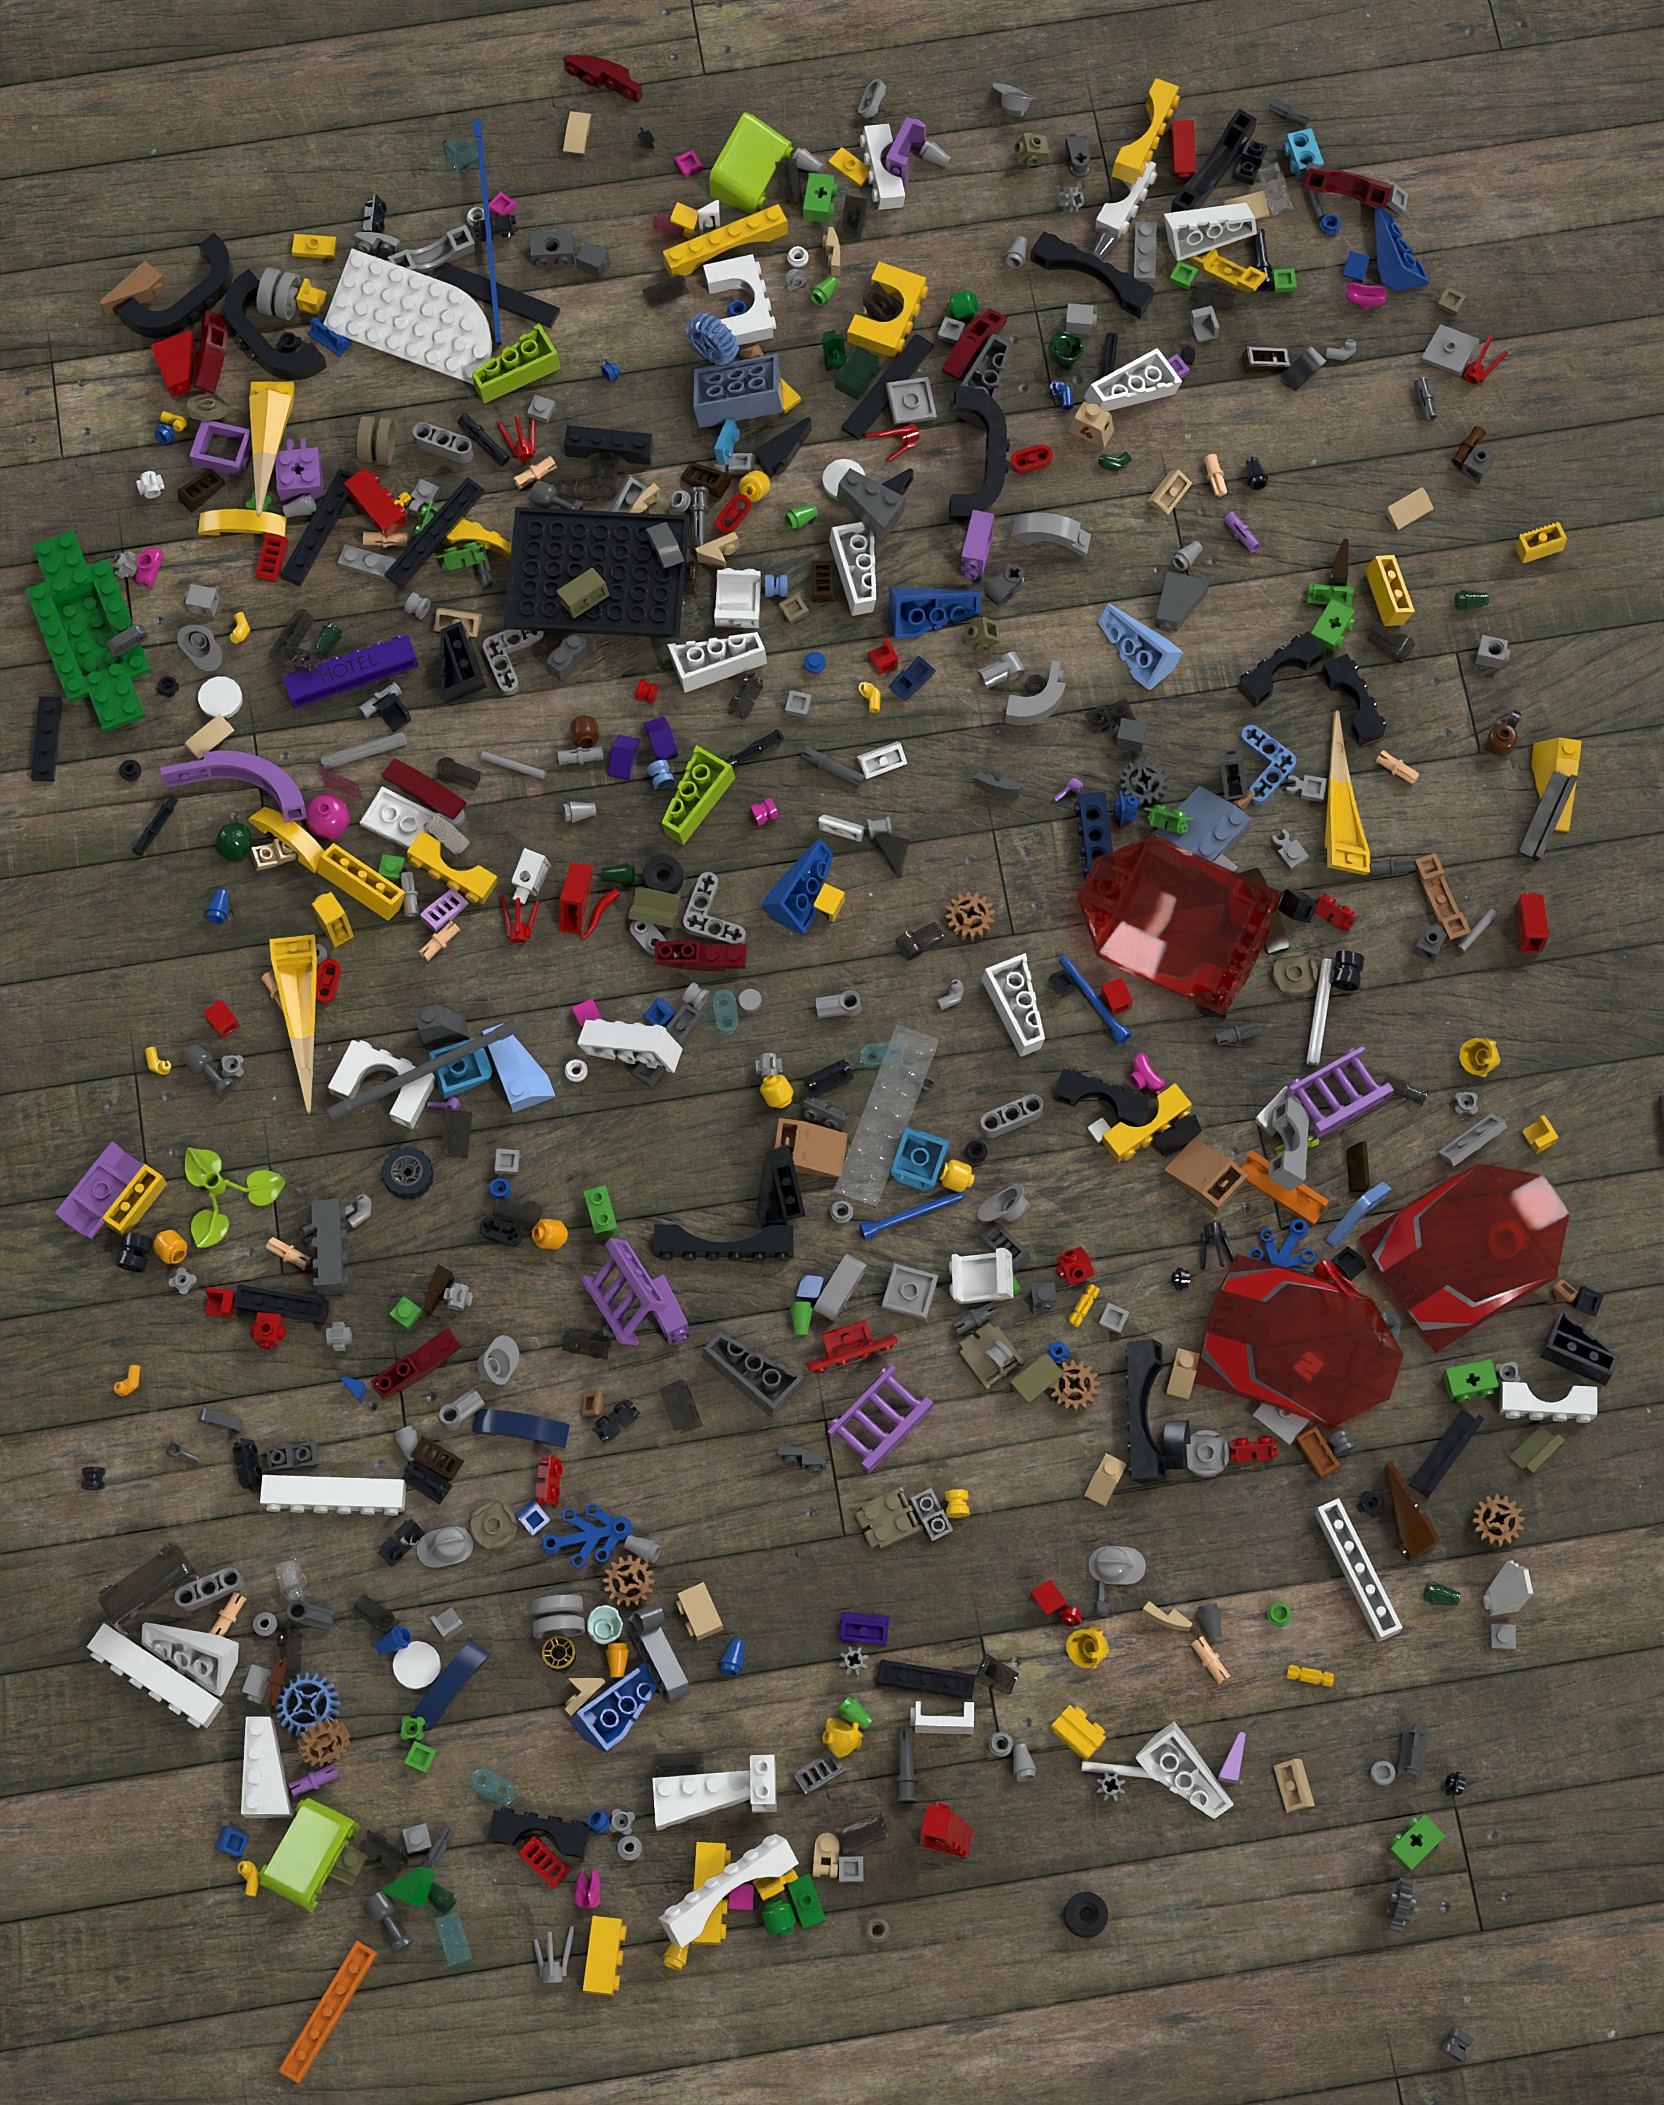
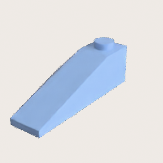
M1107 604L1098 621L1110 642L1114 643L1121 653L1119 656L1122 661H1126L1131 670L1129 672L1133 678L1148 690L1155 687L1174 670L1183 653L1168 639L1111 604Z
M503 1024L482 1031L483 1035L493 1031L496 1027H499ZM514 1035L488 1045L513 1113L556 1097L548 1075Z

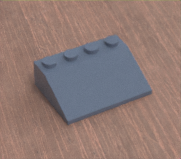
M778 354L730 362L724 366L715 365L694 369L693 407L699 428L723 424L726 419H735L736 422L783 412V392Z
M1198 786L1177 808V810L1185 811L1186 816L1193 817V820H1187L1186 822L1188 825L1187 831L1182 834L1167 830V822L1166 829L1158 828L1140 847L1190 890L1199 883L1203 873L1165 844L1210 865L1221 853L1225 855L1250 829L1252 820L1237 806L1201 786Z

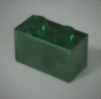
M856 346L835 377V389L858 400L860 395H864L868 390L872 377L876 378L880 371L879 357Z

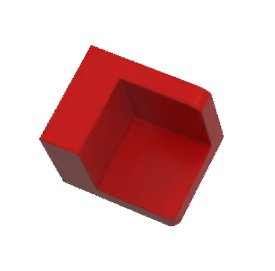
M888 637L883 638V646L868 652V657L878 676L898 667V657Z
M1123 978L1101 985V996L1112 1016L1132 1008L1133 999Z
M223 1000L217 1001L203 1011L207 1021L221 1039L240 1027L236 1017Z
M206 1287V1294L208 1295L206 1315L233 1319L235 1310L233 1303L236 1295L234 1290Z
M1051 1579L1031 1591L1030 1594L1034 1603H1038L1047 1616L1059 1608L1063 1609L1067 1604Z

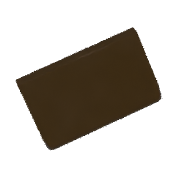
M1362 1141L1347 1148L1350 1192H1367L1370 1186L1367 1143Z

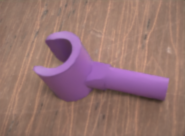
M1076 778L1071 779L1067 787L1053 797V799L1057 802L1071 790L1078 794L1083 788V783Z
M451 1096L447 1103L431 1101L427 1103V1107L442 1108L451 1113H456L461 1105L457 1098Z

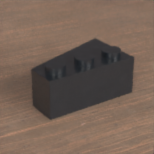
M460 621L442 628L440 634V695L446 703H450L485 689L487 685L469 633L463 623Z
M788 1145L765 1151L756 1210L761 1228L806 1216L794 1161Z
M1562 1308L1553 1324L1540 1358L1606 1386L1613 1375L1620 1356L1598 1337L1595 1338L1584 1329L1585 1326L1580 1322L1576 1323L1567 1315L1568 1312Z

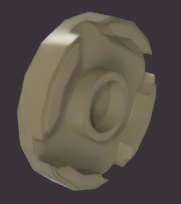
M207 393L195 395L187 401L186 413L195 420L211 421L220 419L229 412V402L219 394H214L215 397H209Z
M1288 952L1280 956L1274 964L1272 979L1275 986L1282 993L1289 996H1301L1308 993L1314 987L1317 980V967L1314 961L1305 956V954L1301 952Z
M487 1503L480 1506L474 1512L470 1531L473 1539L479 1546L488 1550H499L507 1547L514 1540L517 1533V1520L508 1506L499 1503Z

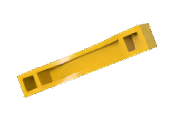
M1157 78L1155 79L1146 103L1151 126L1140 139L1121 148L1114 163L1112 177L1134 185L1139 177L1143 178L1147 167L1145 164H1149L1153 156L1152 149H1157L1160 141L1159 135L1163 136L1167 124L1165 122H1170L1174 111L1172 108H1177L1180 96L1177 95L1179 86Z
M774 205L663 251L664 265L672 281L693 273L706 261L728 249L751 242H769L788 234L787 219L780 205Z
M465 518L458 523L442 542V544L450 548L456 546L457 549L464 548V544L476 542V545L484 544L485 550L497 553L509 561L511 557L512 541H507L497 532H489L479 523L470 522Z

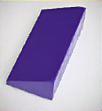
M842 1612L839 1640L887 1645L890 1617Z

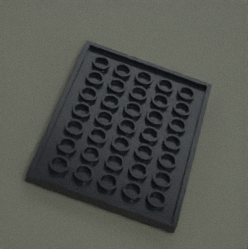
M515 507L504 629L680 638L689 516ZM666 522L676 539L684 562L662 569L656 550H652L645 529ZM593 567L606 582L609 596L573 619L561 604L562 600L556 591Z

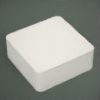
M1100 1118L1088 1127V1131L1097 1143H1100L1102 1135L1111 1129L1103 1118Z

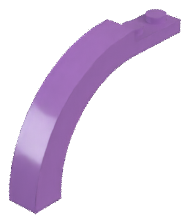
M211 751L203 753L204 760L160 768L164 788L211 779L227 778L252 783L269 793L280 806L285 822L306 819L307 817L302 795L294 781L277 765L261 757L237 751Z

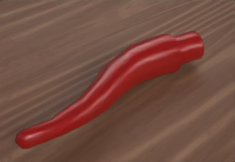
M616 888L606 893L598 901L593 910L591 923L586 933L580 937L581 940H585L594 931L603 911L620 896Z

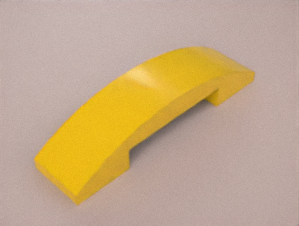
M1215 248L1188 258L1193 264L1214 279L1238 290L1254 292L1267 278V274L1251 266L1245 269L1219 256Z
M245 509L207 511L200 513L198 534L220 536L221 532L259 533L265 538L266 533L285 537L287 518L263 511L261 516L258 517L256 510Z
M263 807L248 819L252 825L264 834L268 831L299 855L298 861L313 873L317 872L319 858L325 851L300 825L294 821L285 822L282 813L267 807Z

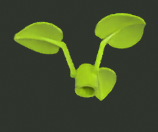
M187 1148L185 1156L186 1176L194 1186H205L210 1191L209 1196L214 1207V1213L210 1210H203L196 1214L192 1220L191 1233L198 1248L210 1247L220 1242L226 1236L229 1229V1219L223 1214H218L219 1209L215 1197L223 1193L226 1186L243 1192H249L248 1198L256 1206H267L273 1203L279 1196L285 1185L284 1178L275 1172L260 1170L248 1176V1188H244L229 1180H224L219 1175L222 1169V1161L215 1152Z

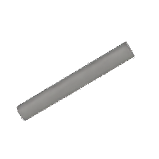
M485 751L481 754V760L540 779L545 777L546 771Z

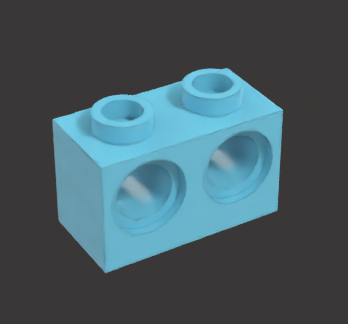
M1311 128L1287 134L1286 143L1283 144L1284 153L1286 156L1289 155L1291 172L1295 173L1298 181L1303 179L1307 166L1303 163L1311 162L1324 166Z

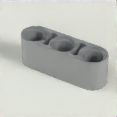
M424 422L414 426L413 436L418 448L463 464L473 459L474 454L469 438ZM424 434L427 435V436L424 437V438H421V437H420L421 435H424ZM443 441H446V442H447L446 444H443V445L439 444L440 442H443ZM462 448H466V449H467L466 451H463V452L459 451V450L462 449Z
M1031 1094L987 1112L981 1118L980 1130L982 1135L986 1138H995L1039 1119L1043 1109L1042 1099L1037 1095ZM1035 1104L1038 1110L1030 1111L1027 1109V1106ZM1014 1113L1018 1117L1015 1120H1009L1006 1115ZM987 1122H994L997 1126L994 1129H988L985 1124Z
M846 1254L817 1300L813 1310L834 1322L864 1275L868 1265Z
M225 1568L181 1586L175 1592V1601L184 1611H193L232 1595L233 1592L237 1593L244 1586V1578L237 1569ZM231 1575H236V1583L233 1585H227L226 1581L228 1577ZM207 1585H215L213 1593L204 1594V1589ZM185 1594H192L193 1597L189 1603H182V1597Z

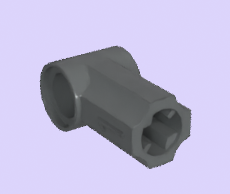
M298 1599L291 1601L286 1609L292 1623L328 1632L332 1628L336 1613L333 1610L307 1604ZM302 1607L304 1608V1613L301 1617L292 1616L293 1609Z

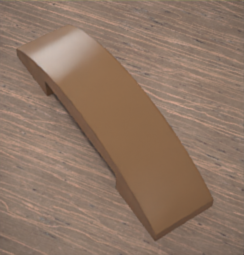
M1434 853L1416 859L1415 865L1423 890L1439 925L1444 929L1443 932L1447 933L1446 937L1450 941L1470 934L1471 931L1463 913L1459 912L1443 876L1445 872L1437 854Z

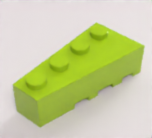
M540 323L534 326V330L528 335L526 333L522 335L513 346H507L503 349L502 354L497 358H491L471 373L475 389L484 404L561 369L558 353Z
M697 745L693 751L694 754L691 761L687 764L685 775L682 781L680 780L677 793L672 798L662 821L665 834L682 845L686 843L735 779L733 768L730 764Z

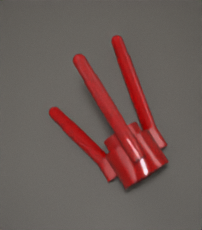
M1492 335L1488 337L1477 360L1471 364V357L1462 373L1463 378L1471 384H1478L1479 381L1483 383L1486 376L1508 354L1507 351H1504L1484 372V366L1481 364V361L1493 338Z
M517 415L514 417L519 440L515 442V446L502 423L498 421L497 425L512 451L513 458L517 457L518 461H527L533 458L534 453H536L535 419L532 418L530 421V442H528V439L523 437L519 417Z
M915 424L864 435L865 438L898 435L901 443H906L905 446L887 457V462L907 449L915 447L914 441L920 439Z
M501 895V904L507 929L506 937L512 943H526L527 938H531V930L539 901H535L528 926L525 927V923L520 922V898L517 897L515 922L511 926L505 896Z
M1329 1259L1323 1260L1314 1267L1313 1270L1317 1274L1313 1277L1315 1280L1324 1281L1325 1283L1334 1281L1347 1298L1353 1300V1296L1337 1278L1338 1276L1358 1296H1362L1357 1287L1338 1270L1335 1264L1332 1265ZM1320 1289L1326 1307L1331 1309L1326 1290Z

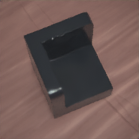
M392 693L376 704L379 715L393 732H396L412 721L409 711L395 693Z
M1286 888L1278 909L1292 920L1310 923L1318 903L1304 892Z

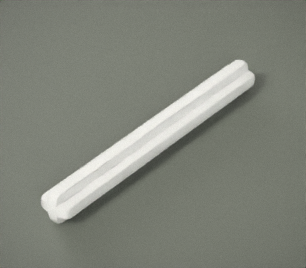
M1323 959L1321 963L1306 1061L1308 1065L1317 1066L1320 1060L1331 987L1330 983L1334 968V960Z

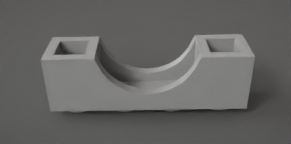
M463 225L447 232L441 239L429 246L416 250L406 249L389 256L388 262L422 274L444 265L445 262L448 263L475 252V243L467 226Z
M1288 1097L1273 1109L1272 1126L1281 1135L1285 1151L1270 1161L1268 1179L1291 1191L1298 1185H1301L1306 1179L1309 1112L1304 1106Z

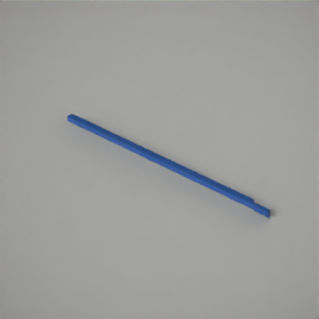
M481 120L473 121L474 137H477L494 328L496 343L501 345Z

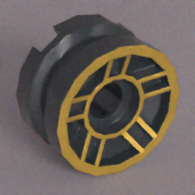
M554 1636L543 1645L542 1657L547 1667L556 1672L567 1671L575 1663L576 1649L568 1638ZM557 1649L564 1652L561 1658L555 1657Z

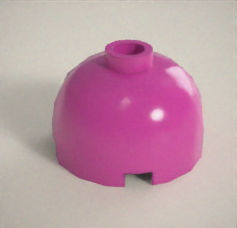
M330 794L320 795L314 798L306 808V825L312 835L320 837L322 840H334L342 836L344 830L350 824V813L345 803L337 796Z

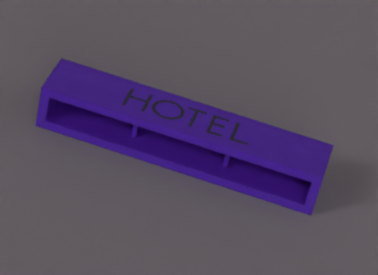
M396 636L391 641L375 643L370 648L355 650L343 657H334L329 662L313 664L308 669L290 672L287 676L283 677L293 708H297L418 667V662L409 636Z

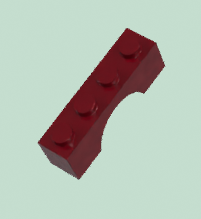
M1311 162L1307 163L1302 179L1303 188L1321 193L1331 192L1346 195L1364 204L1385 209L1391 187L1387 182Z

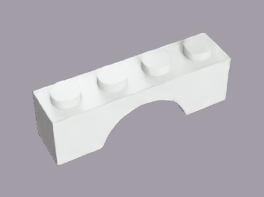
M889 124L864 126L863 135H860L861 148L865 149L864 163L865 166L870 167L868 181L869 184H873L872 199L873 202H877L878 210L901 208L905 200L901 177L891 175L881 164V159L888 154L893 144Z
M1150 161L1149 164H1145L1147 166L1143 178H1138L1135 185L1123 181L1128 186L1130 194L1120 202L1105 203L1096 219L1095 231L1100 233L1104 229H1108L1114 232L1118 238H1120L1121 234L1127 232L1130 218H1134L1138 212L1139 206L1137 205L1140 201L1145 200L1149 184L1153 185L1156 180V163Z
M1502 1382L1499 1387V1415H1505L1509 1419L1529 1416L1531 1420H1542L1543 1417L1553 1418V1421L1559 1422L1567 1421V1419H1576V1422L1588 1423L1594 1420L1597 1415V1387L1573 1386L1565 1399L1549 1403L1537 1399L1530 1392L1527 1383Z

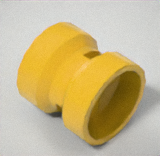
M950 1490L945 1492V1500L949 1503L946 1508L947 1517L961 1518L970 1515L969 1507L966 1503L968 1500L967 1490Z

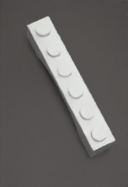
M777 1834L768 1836L761 1845L747 1851L743 1858L736 1863L726 1866L724 1871L718 1876L708 1879L700 1889L687 1894L682 1902L669 1907L665 1914L659 1917V1920L671 1942L683 1948L702 1934L704 1925L712 1910L732 1889L755 1878L780 1877L796 1866L798 1861L786 1839Z

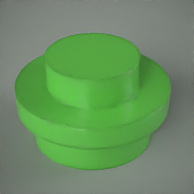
M1276 1602L1268 1609V1620L1275 1626H1284L1291 1619V1610L1285 1603Z

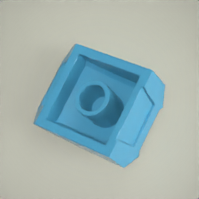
M474 1038L429 1052V1061L474 1040ZM482 1048L434 1071L433 1074L442 1097L446 1099L490 1079L493 1070L486 1052Z
M906 1127L891 1169L892 1176L897 1182L922 1191L934 1188L951 1141L915 1128Z

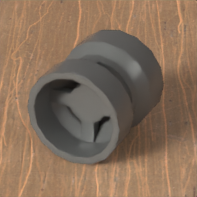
M1451 2027L1448 2033L1449 2039L1443 2043L1440 2050L1448 2056L1463 2062L1466 2056L1465 2050L1471 2046L1474 2039L1465 2032Z

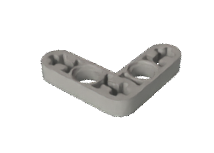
M506 630L484 640L483 649L498 687L504 695H514L519 689L517 676L507 654L540 642L544 637V631H537V635H533L531 631ZM521 632H524V634L526 635L525 640H523V635ZM511 635H517L520 638L516 644H510L507 640ZM491 644H494V646H496L498 655H496L495 657L492 649L490 648ZM503 661L507 664V667L504 670H497L495 668L496 663ZM506 675L508 676L509 682L512 683L511 688H508V686L505 683L504 677Z
M712 872L701 874L683 919L684 929L689 934L721 944H744L746 933L743 927L708 916L718 889V879ZM708 879H711L713 885L708 886L706 894L704 893V882H707ZM703 898L707 901V905L704 908H698L694 904L695 901ZM693 919H697V924L690 927L688 921L692 922ZM704 921H705L706 924H705V927H704V931H702V926H704ZM711 925H718L721 931L716 935H712L708 929ZM725 928H727L728 934H726V938H723ZM739 932L741 938H737L736 941L732 940L731 935Z

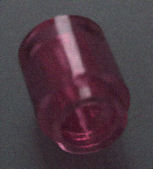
M658 212V216L653 218V229H657V233L677 235L678 232L683 233L684 228L670 222L672 215L670 212Z

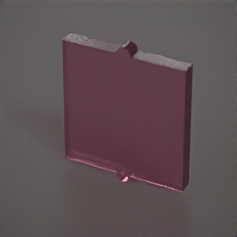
M322 769L321 780L326 788L361 801L362 790L359 789L358 783Z

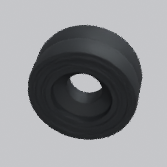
M658 855L651 858L644 866L643 881L647 889L676 894L682 887L684 880L683 870L675 858L668 855ZM662 871L667 872L670 875L669 879L659 881L657 879L658 873Z
M1081 1892L1074 1895L1067 1902L1064 1910V1921L1071 1933L1081 1938H1092L1100 1934L1105 1928L1109 1916L1104 1900L1091 1892ZM1089 1908L1093 1912V1919L1089 1922L1082 1921L1079 1917L1081 1909Z

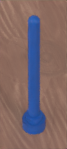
M1062 955L1059 959L1060 963L1112 1029V1038L1117 1045L1127 1041L1132 1036L1130 1030L1126 1026L1118 1024L1066 955Z
M955 1192L875 1223L873 1221L868 1222L867 1220L859 1223L860 1232L863 1239L867 1241L874 1238L877 1231L960 1201L965 1197L964 1192Z

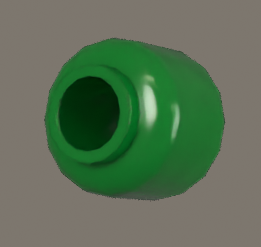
M969 290L952 294L949 298L950 303L946 304L949 315H954L958 321L974 317L977 310H979L975 293H971Z
M776 1899L763 1906L764 1910L761 1912V1919L768 1934H777L778 1938L792 1932L790 1928L796 1924V1918L790 1903L782 1902V1899Z

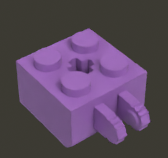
M300 438L301 449L294 450L293 440L288 439L287 450L278 451L275 459L276 480L281 502L293 501L303 494H311L313 499L324 497L320 453L318 447L307 448L306 438Z

